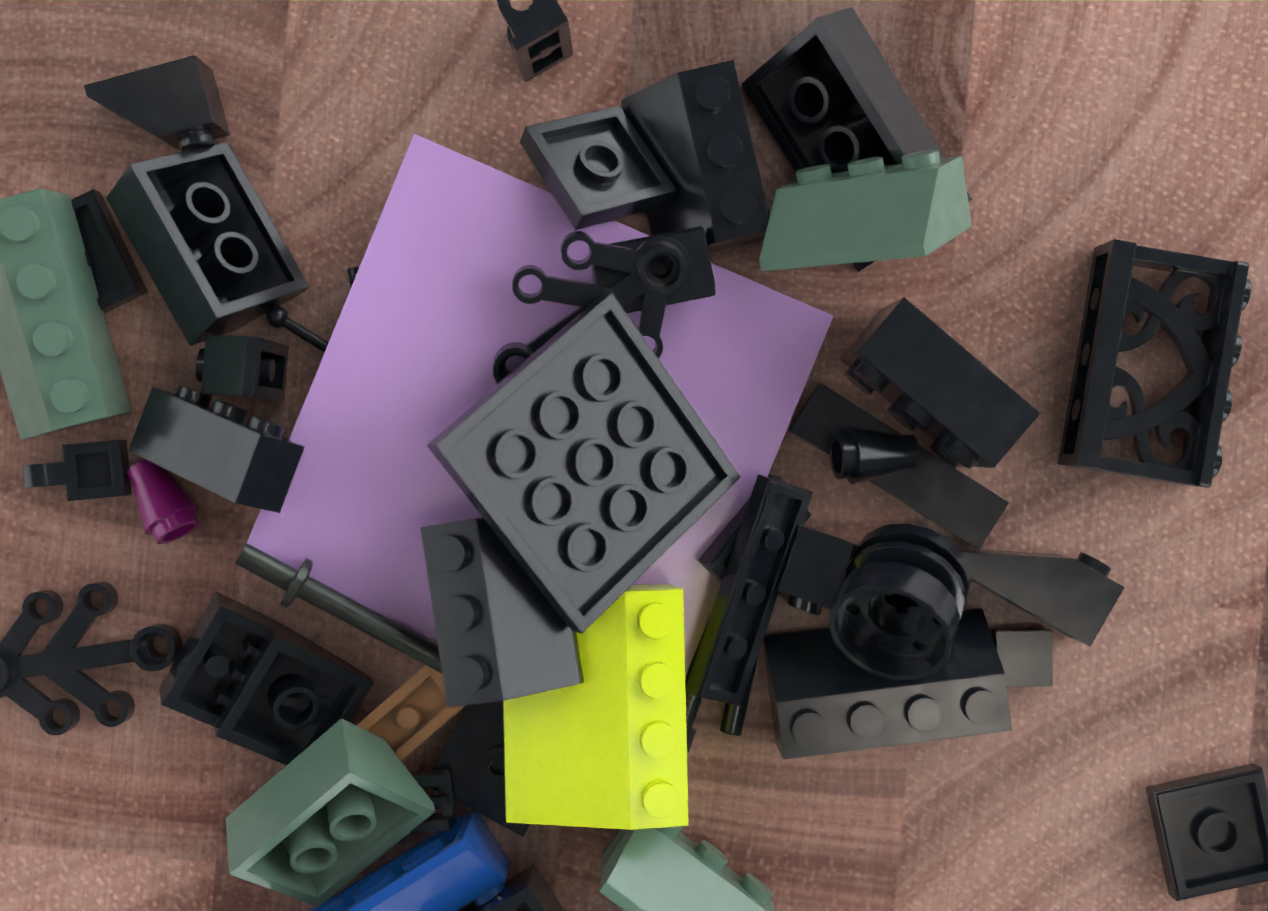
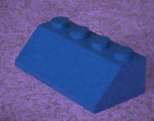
M470 810L456 819L457 825L450 831L434 832L331 896L319 907L315 906L309 911H457L474 901L476 906H480L493 899L504 889L505 885L503 882L507 878L511 862L481 814Z

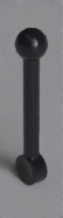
M274 306L267 311L266 319L272 327H284L325 353L329 342L290 319L283 307Z

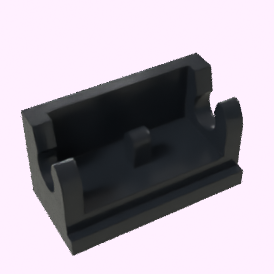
M497 0L500 13L508 25L507 37L514 51L520 74L525 82L573 55L569 22L557 0H533L532 5L523 11L514 9L510 4V0Z

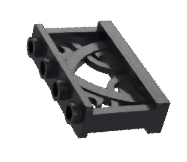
M1117 239L1094 248L1058 465L1184 486L1211 487L1212 480L1220 471L1223 460L1222 448L1219 445L1222 422L1228 418L1232 407V394L1228 390L1231 369L1237 363L1242 349V339L1238 334L1241 311L1246 308L1251 296V282L1247 279L1249 263L1138 246L1137 243ZM1133 266L1171 272L1161 285L1159 291L1131 277ZM1198 278L1209 286L1207 310L1204 315L1198 314L1193 309V301L1200 293L1185 296L1176 306L1170 302L1175 289L1184 280ZM1144 312L1148 314L1144 325L1135 335H1128L1123 331L1125 313L1133 315L1136 323L1141 321ZM1160 325L1177 347L1188 373L1169 393L1146 407L1145 397L1140 385L1127 371L1116 366L1118 352L1132 350L1146 343L1155 334ZM1203 331L1202 339L1199 337L1197 332ZM1120 386L1126 390L1130 399L1132 414L1126 416V401H1122L1121 405L1117 408L1110 405L1111 392L1114 387ZM1190 405L1189 413L1182 411ZM1155 427L1157 439L1161 444L1169 448H1173L1170 442L1172 431L1177 428L1183 430L1185 438L1181 459L1170 464L1160 461L1150 448L1148 430ZM1133 435L1135 451L1140 462L1101 456L1103 440H1113Z

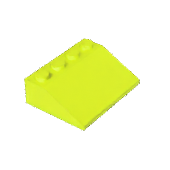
M672 584L631 585L583 633L576 632L584 679L583 683L503 701L506 823L625 830L689 826L683 589Z

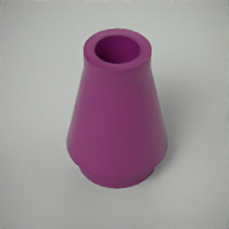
M144 459L127 470V475L134 489L145 534L153 535L157 544H166L178 540L199 526L200 522L195 515L198 507L164 468Z

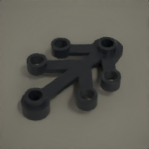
M574 231L566 235L561 243V256L564 263L571 269L584 270L591 265L628 273L610 287L546 276L545 272L535 265H525L515 272L512 281L513 293L518 300L527 304H534L544 300L579 306V308L529 343L512 342L501 347L496 353L493 362V376L496 383H500L511 373L505 364L510 357L517 355L526 360L598 297L608 293H613L622 308L643 294L640 322L637 329L642 336H649L655 340L653 352L659 359L663 352L660 332L667 297L685 285L691 272V260L685 247L679 241L668 236L651 237L645 240L637 249L594 242L589 234L582 231ZM584 241L589 245L590 252L585 259L573 260L569 257L567 249L572 242ZM659 255H665L671 259V267L663 275H656L650 271L651 261ZM526 275L537 276L542 283L541 288L536 293L527 294L519 287L520 279Z
M100 581L88 584L79 591L77 596L78 604L41 653L21 655L39 627L57 620L64 608L62 598L55 591L42 590L34 592L24 599L22 613L0 642V667L2 670L0 698L7 696L39 720L40 726L48 734L61 735L73 729L80 720L78 705L66 698L52 701L25 679L45 675L94 711L99 723L107 727H115L127 721L133 715L135 710L133 698L122 690L109 692L81 670L135 662L143 670L159 671L174 664L183 648L182 639L173 627L167 624H154L138 631L133 639L76 647L97 617L111 612L117 605L118 594L116 589L111 584ZM94 589L101 591L105 597V603L101 609L96 608L91 602V593ZM39 598L45 599L50 606L46 617L41 616L37 612L36 603ZM156 636H161L167 640L169 649L166 655H161L155 651L153 642ZM110 699L118 701L121 705L122 714L120 717H114L109 713L107 704ZM55 708H60L65 712L67 721L64 726L55 722L53 718Z

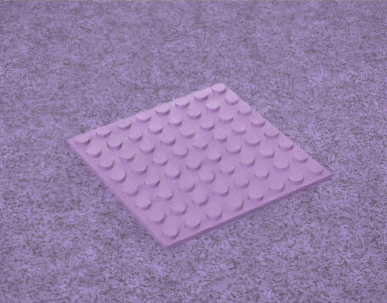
M414 134L289 438L290 441L304 446V450L280 513L260 509L247 543L299 570L306 558L313 561V567L309 576L414 633L438 643L421 527L482 518V516L427 447V444L497 385L493 376V362L496 353L501 347L512 342L527 344L579 308V306L544 300L534 304L521 302L516 298L512 289L515 272L522 266L535 265L541 268L546 276L594 284L592 266L584 270H574L564 263L560 248L566 235L574 231H582L589 234L594 242L605 244L647 237L649 235L614 220L575 230L552 193ZM574 241L569 245L567 254L573 260H583L588 256L590 247L584 241ZM713 263L711 265L716 295L666 305L660 332L663 352L659 361L741 478L632 584H672L683 589L685 676L706 628L721 583L698 559L751 497L758 474L768 477L833 319L831 314ZM526 275L519 281L520 289L527 294L536 293L542 285L540 279L534 275ZM641 311L627 313L636 328L639 327ZM643 336L653 350L655 340L649 336ZM516 355L510 357L505 364L508 370L512 372L525 359Z

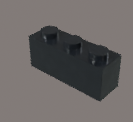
M179 384L176 394L152 387L128 451L233 503L280 513L304 450V446L282 437L285 430L284 426L251 415L247 422L245 421L248 413L247 410L214 399L212 406H210L212 395L201 393L200 390Z

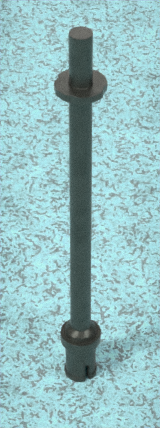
M248 543L245 545L235 564L285 590L286 592L279 605L287 608L298 597L442 674L437 644L310 577L309 574L313 567V561L306 558L299 570ZM503 701L496 702L503 706Z

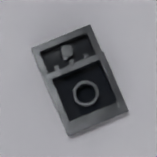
M216 592L160 685L159 691L161 705L213 726L215 735L219 738L288 765L341 718L350 722L374 682L368 675L301 634L236 600Z

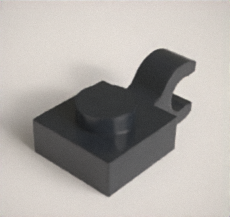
M127 440L62 445L64 462L23 465L25 488L66 485L67 501L132 495L131 480L127 475V470L129 469Z

